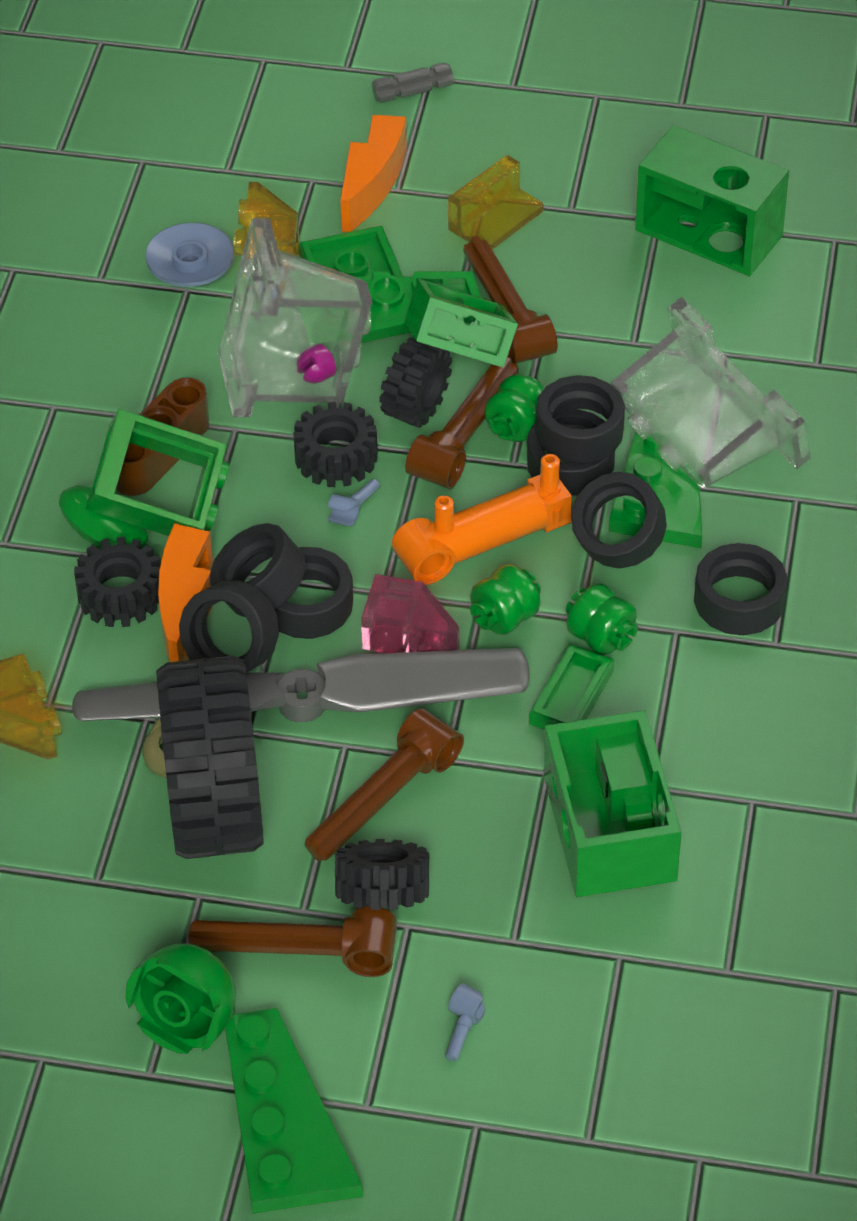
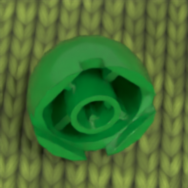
M173 944L155 951L136 967L126 982L125 999L128 1008L135 1004L136 1010L142 1017L137 1022V1025L145 1035L161 1047L176 1053L188 1054L193 1048H202V1051L210 1048L222 1034L234 1015L236 988L228 969L210 951L194 944Z

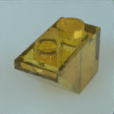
M249 182L247 199L239 200L238 221L239 225H243V229H235V255H242L244 273L289 275V271L297 270L299 253L298 213L259 182Z
M24 653L0 660V743L48 760L57 757L54 736L62 734L54 706L45 708L42 700L47 698V692L42 675L39 670L30 671Z

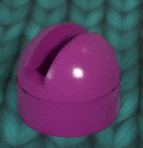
M315 344L298 356L296 370L300 374L304 373L303 380L305 382L316 384L333 377L336 374V364L331 352L324 345Z

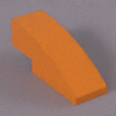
M372 115L368 143L350 142L340 199L342 232H352L363 223L384 201L394 186L403 167L407 151L406 117Z
M175 523L164 548L159 570L158 588L164 646L168 662L186 661L188 658L180 639L179 623L183 608L195 594L211 587L210 569L213 565L210 532Z

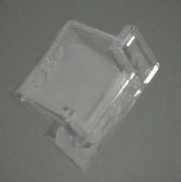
M270 218L251 219L218 352L233 417H251L255 401L318 403L336 401V403H343L353 368H358L360 364V342L362 336L367 335L370 330L372 299L366 281L279 251ZM322 344L331 352L335 360L336 374L321 383L312 384L303 380L304 373L300 374L296 370L298 356L311 346Z
M682 296L667 308L672 332L611 381L612 386L622 396L625 410L630 414L628 421L633 429L643 439L651 436L660 446L658 452L663 460L674 471L681 467L702 488L710 486L775 449L796 470L811 458L805 420L774 389L764 396L716 347L712 326Z

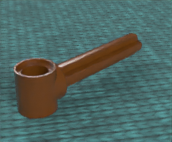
M479 236L471 237L470 242L465 244L463 248L466 258L491 301L503 304L518 323L508 353L512 363L518 364L555 354L558 348L557 337L547 314L539 316L535 311L528 310L525 307L488 242L481 240Z
M507 356L504 368L491 364L442 431H435L429 437L419 435L414 440L406 459L405 469L407 474L447 489H453L456 486L465 467L466 452L464 446L484 421V409L488 399L497 393L500 383L505 378L518 374V366L512 363L510 357Z
M423 708L412 712L403 722L398 732V751L306 838L305 848L317 861L328 860L337 852L338 848L342 847L418 772L428 774L432 770L438 773L447 770L458 758L464 745V736Z
M366 906L353 911L350 917H345L343 925L195 920L189 927L188 942L208 951L342 956L343 964L351 972L364 977H379L389 973L392 969L397 919L393 913L384 908L372 910L370 906Z

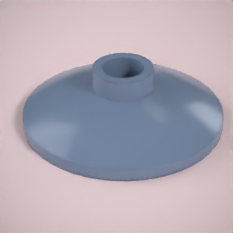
M182 223L168 227L155 235L146 249V263L150 272L164 283L179 287L201 286L217 280L229 270L234 258L233 245L229 237L218 228L202 223Z

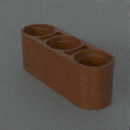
M194 378L174 380L139 415L203 436L209 428L206 388L202 382ZM129 443L116 490L128 496L145 494L154 487L179 459Z

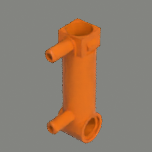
M554 454L544 455L541 458L540 475L527 479V485L457 513H454V501L451 497L439 496L434 503V522L427 518H416L403 524L394 534L391 545L412 578L422 585L435 583L443 579L451 571L454 564L544 529L547 533L571 523L572 495L559 479V457Z

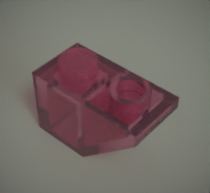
M375 574L361 617L363 649L378 653L460 650L458 624L423 582Z

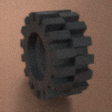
M411 337L407 339V343L403 342L399 346V354L395 352L392 357V366H388L386 369L387 380L382 381L381 389L384 392L380 395L379 400L382 403L381 411L385 415L418 428L422 424L426 425L429 422V416L433 417L435 415L436 405H441L444 399L441 396L443 390L447 391L449 383L446 380L451 376L452 369L449 368L452 364V357H449L451 353L447 350L417 342Z
M336 401L328 402V409L323 410L321 405L318 404L313 406V415L305 411L301 414V421H296L294 425L295 432H293L295 464L297 469L301 468V474L306 479L312 475V483L320 485L322 480L326 479L327 487H335L336 481L342 480L344 487L350 486L351 477H355L360 482L365 479V471L371 474L374 470V462L377 463L378 459L376 425L374 426V419L371 415L365 417V410L358 407L353 412L351 403L344 402L342 408H336ZM334 440L350 443L342 448L321 446L326 442Z
M117 537V544L110 545L109 539L101 540V549L99 550L93 544L86 549L87 556L81 554L77 559L78 566L74 568L78 602L81 604L82 612L85 615L90 613L91 620L97 624L104 617L105 626L114 627L115 620H121L122 627L130 626V618L135 617L139 624L146 620L145 611L153 615L157 611V603H159L160 559L157 554L154 555L153 548L148 544L142 548L141 541L134 538L130 545H126L125 537ZM115 577H130L136 580L127 586L118 588L103 585L104 582Z
M376 839V842L370 843L368 840H360L358 845L354 843L345 844V848L340 847L337 849V853H335V896L337 899L341 898V902L345 904L353 903V907L363 908L365 905H370L372 910H380V906H387L389 910L398 909V905L408 908L414 906V902L422 903L429 896V852L423 846L417 847L416 843L402 844V840L395 839L392 842H385V839Z

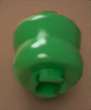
M520 374L510 375L500 383L497 393L488 399L484 409L485 419L495 435H499V438L513 442L527 440V436L536 422L538 396L545 389L540 382L536 381L537 379Z
M509 564L499 567L489 578L481 580L472 587L470 613L472 617L476 615L478 617L474 621L482 629L491 630L496 634L506 635L514 631L522 621L538 613L541 605L539 582L534 584L533 581L537 579L527 569H520L515 565Z
M595 584L587 589L580 588L572 595L570 599L575 601L574 604L568 602L566 606V613L568 614L566 620L567 630L571 635L586 641L588 646L600 655L610 654L615 650L622 651L631 644L633 640L628 636L635 637L638 626L635 624L637 613L634 605L617 597L604 584Z

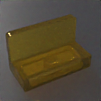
M506 155L448 197V230L467 242H470L471 237L479 236L481 240L488 242L491 249H494L543 212V202L520 189V162Z

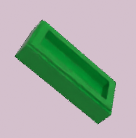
M569 644L529 712V724L545 730V725L587 719L614 671V659Z

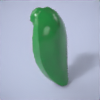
M76 485L61 493L59 507L63 516L82 538L101 549L100 541L104 539H109L110 545L117 544V537H125L126 545H130L133 538L141 541L142 548L147 545L148 535L144 528L85 509L91 486Z

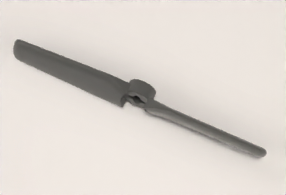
M519 648L354 654L317 663L318 673L310 669H296L289 671L285 675L283 673H246L251 712L279 707L280 713L285 718L294 722L313 721L321 716L325 710L367 712L522 693L526 691L529 684L528 661L524 652ZM157 682L80 690L73 698L72 712L75 718L82 722L160 717ZM306 692L307 698L297 699V693Z

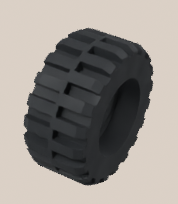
M235 656L167 662L156 670L175 853L185 859L254 852L264 844L245 661Z

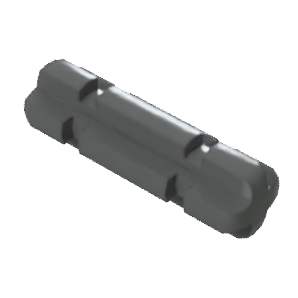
M440 63L430 66V70L424 67L395 74L393 79L388 78V76L375 79L372 82V90L376 101L386 102L394 100L396 95L402 98L430 91L433 88L432 86L435 88L450 86L453 84V74L449 64Z

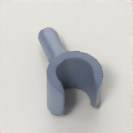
M371 479L350 498L333 494L328 503V507L333 509L328 521L345 526L355 525L360 506L380 488L379 482Z
M466 984L458 986L448 1005V1010L460 1017L445 1057L451 1061L458 1060L472 1024H478L485 1014L482 994Z

